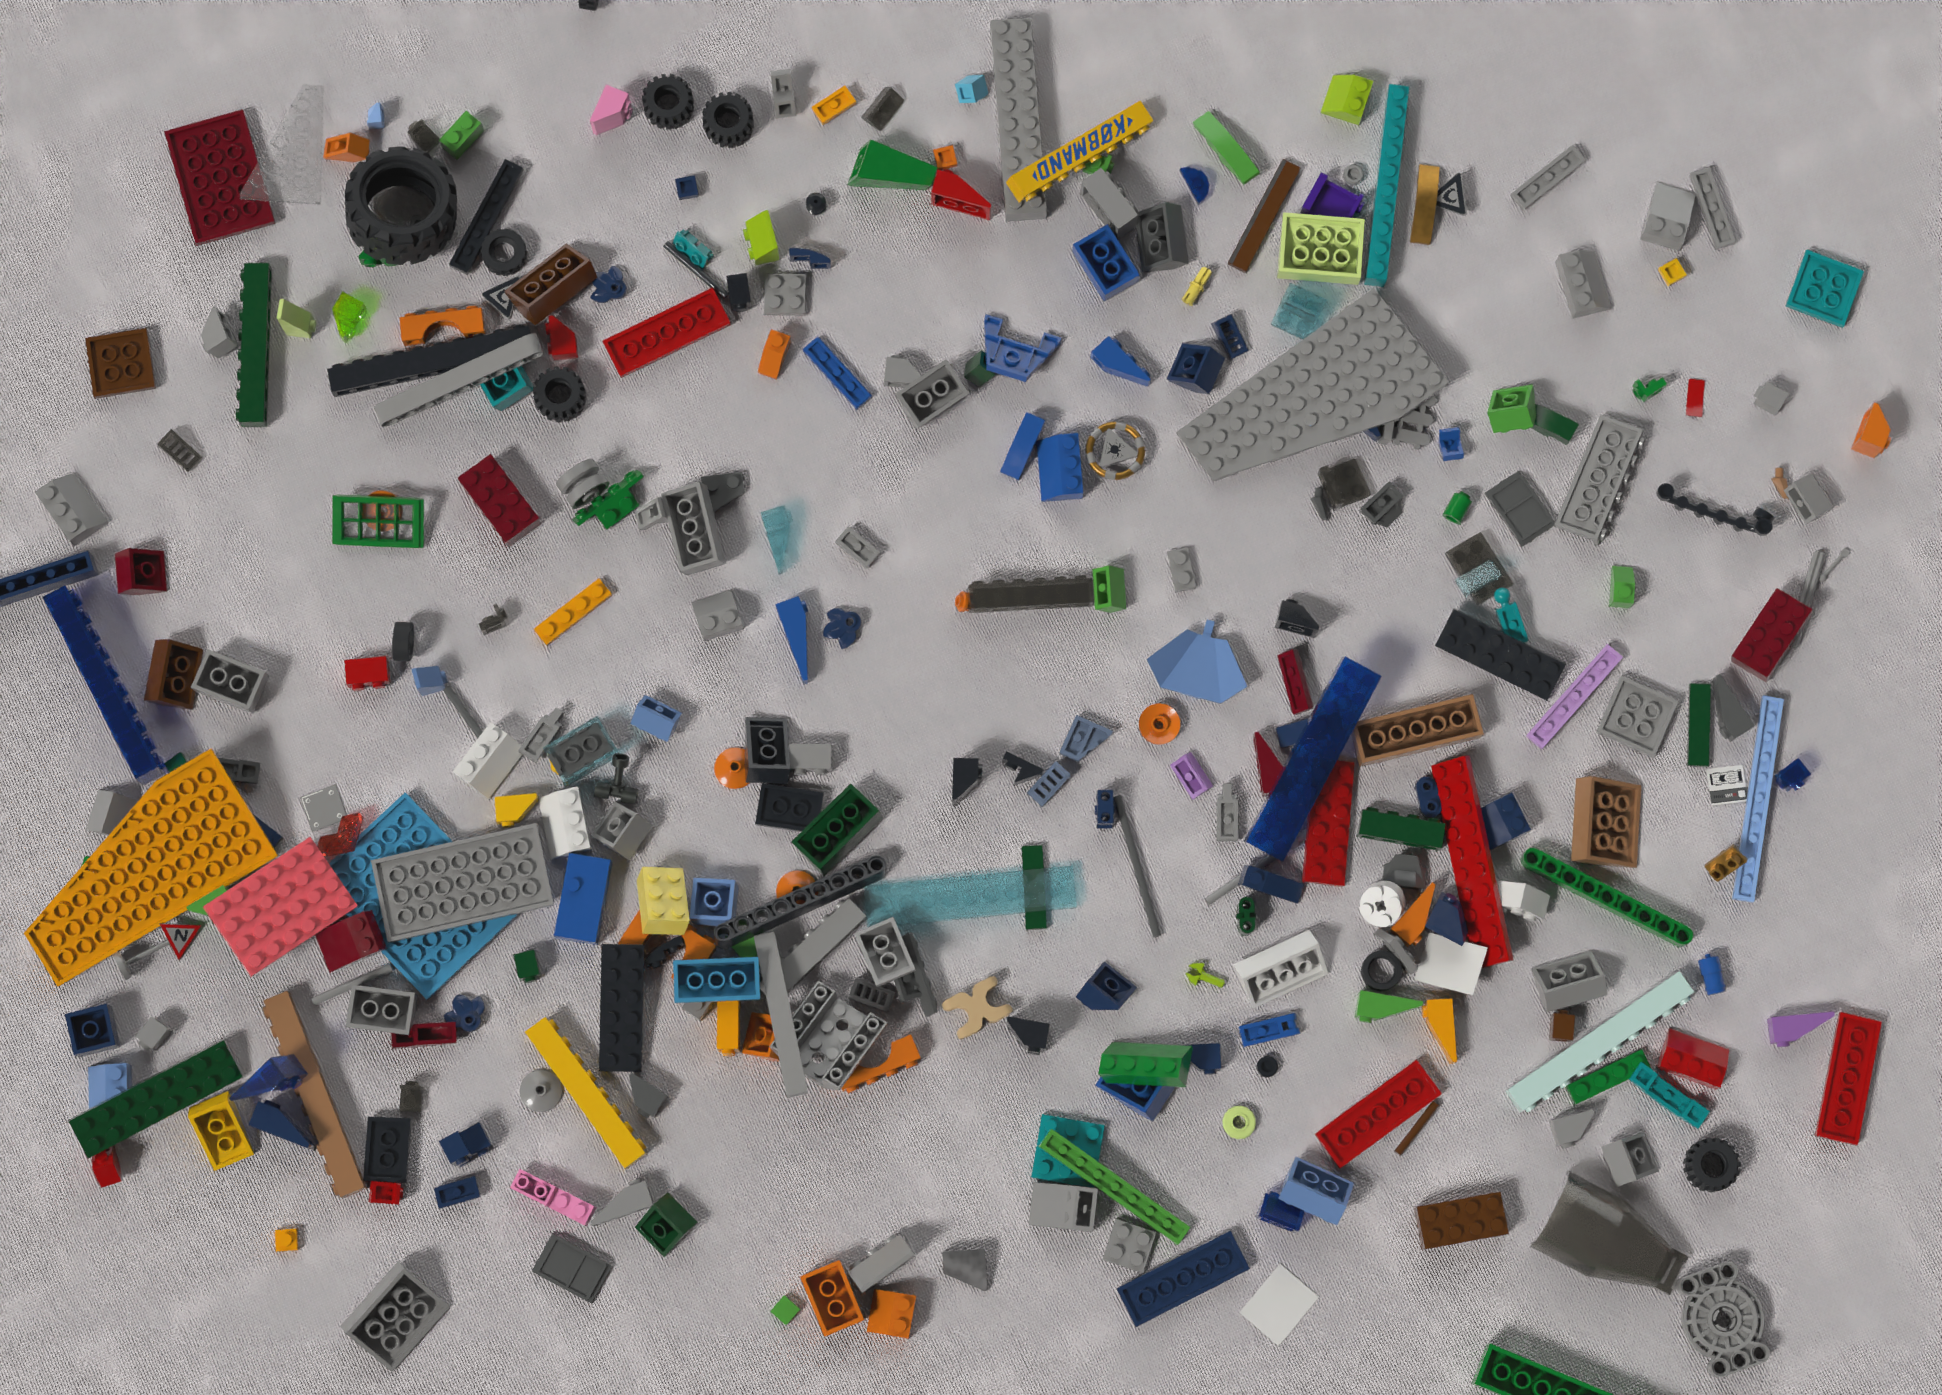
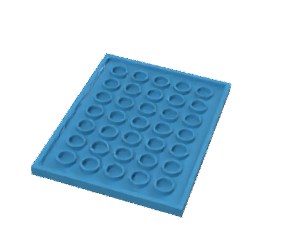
M405 792L342 850L329 865L358 905L357 908L346 915L351 917L363 911H373L387 950L382 951V953L428 1000L519 914L388 943L371 860L452 842Z

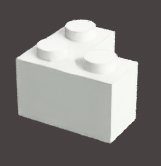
M1496 880L1504 914L1507 911H1511L1512 914L1523 916V919L1535 921L1536 918L1545 919L1550 898L1549 894L1525 883Z

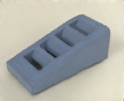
M1055 761L1027 794L1043 807L1069 780L1071 774ZM1054 770L1063 777L1061 780L1053 773ZM1049 776L1057 783L1056 786L1047 779ZM1045 783L1051 791L1048 792L1041 784ZM1037 788L1046 796L1044 799L1035 792Z

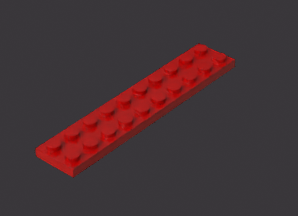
M1470 755L1431 765L1442 806L1441 816L1443 823H1445V834L1459 900L1468 927V942L1488 947L1482 968L1513 961Z

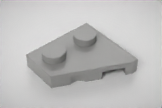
M1378 929L1373 933L1377 939L1379 938L1386 944L1387 951L1393 953L1399 959L1405 971L1413 974L1418 970L1414 964L1415 958L1410 952H1406L1403 949L1404 943L1398 936L1394 937L1382 929Z

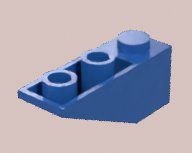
M1108 336L1091 351L1090 358L1104 372L1147 387L1150 385L1151 376L1149 372L1143 367L1140 368L1136 364V359L1130 353L1126 354L1121 349L1122 345L1117 339L1114 338L1112 340Z

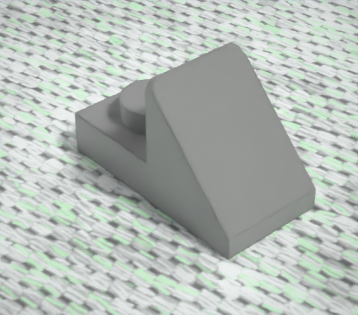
M657 497L635 510L639 530H646L657 523H668L661 497Z

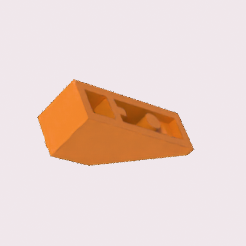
M1433 882L1389 930L1394 936H1398L1406 947H1409L1411 944L1416 946L1423 938L1421 933L1425 928L1436 885Z

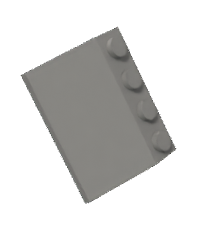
M398 1261L340 1327L346 1335L393 1372L450 1306Z

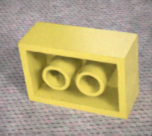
M642 867L637 878V889L643 934L684 935L690 920L683 868Z

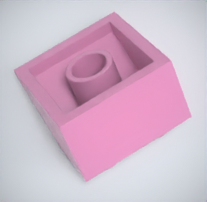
M609 85L605 86L590 119L593 134L598 135L624 125L625 120L630 119L633 108H631L629 93Z

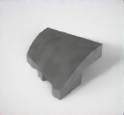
M985 1249L942 1252L943 1274L972 1285L982 1291H987Z

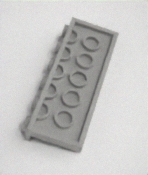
M1600 415L1555 522L1556 528L1593 540L1595 545H1599L1600 540L1604 541L1608 529H1605L1608 522H1612L1615 515L1614 506L1616 503H1620L1623 495L1621 489L1623 485H1627L1629 482L1630 468L1636 465L1638 448L1642 449L1646 437H1643V429Z

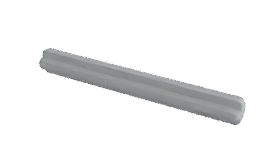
M1820 551L1813 553L1799 600L1808 607L1811 605L1825 558V553ZM1803 629L1790 648L1796 649L1799 646Z

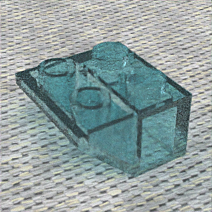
M1290 283L1271 325L1303 340L1313 332L1325 308L1327 299Z

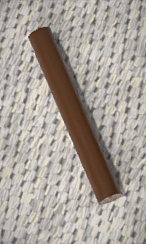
M1434 1101L1430 1103L1394 1150L1396 1154L1401 1156L1439 1107Z

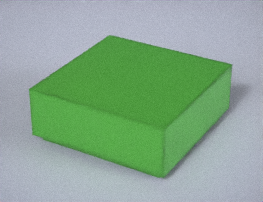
M784 1295L770 1312L787 1326L800 1309Z

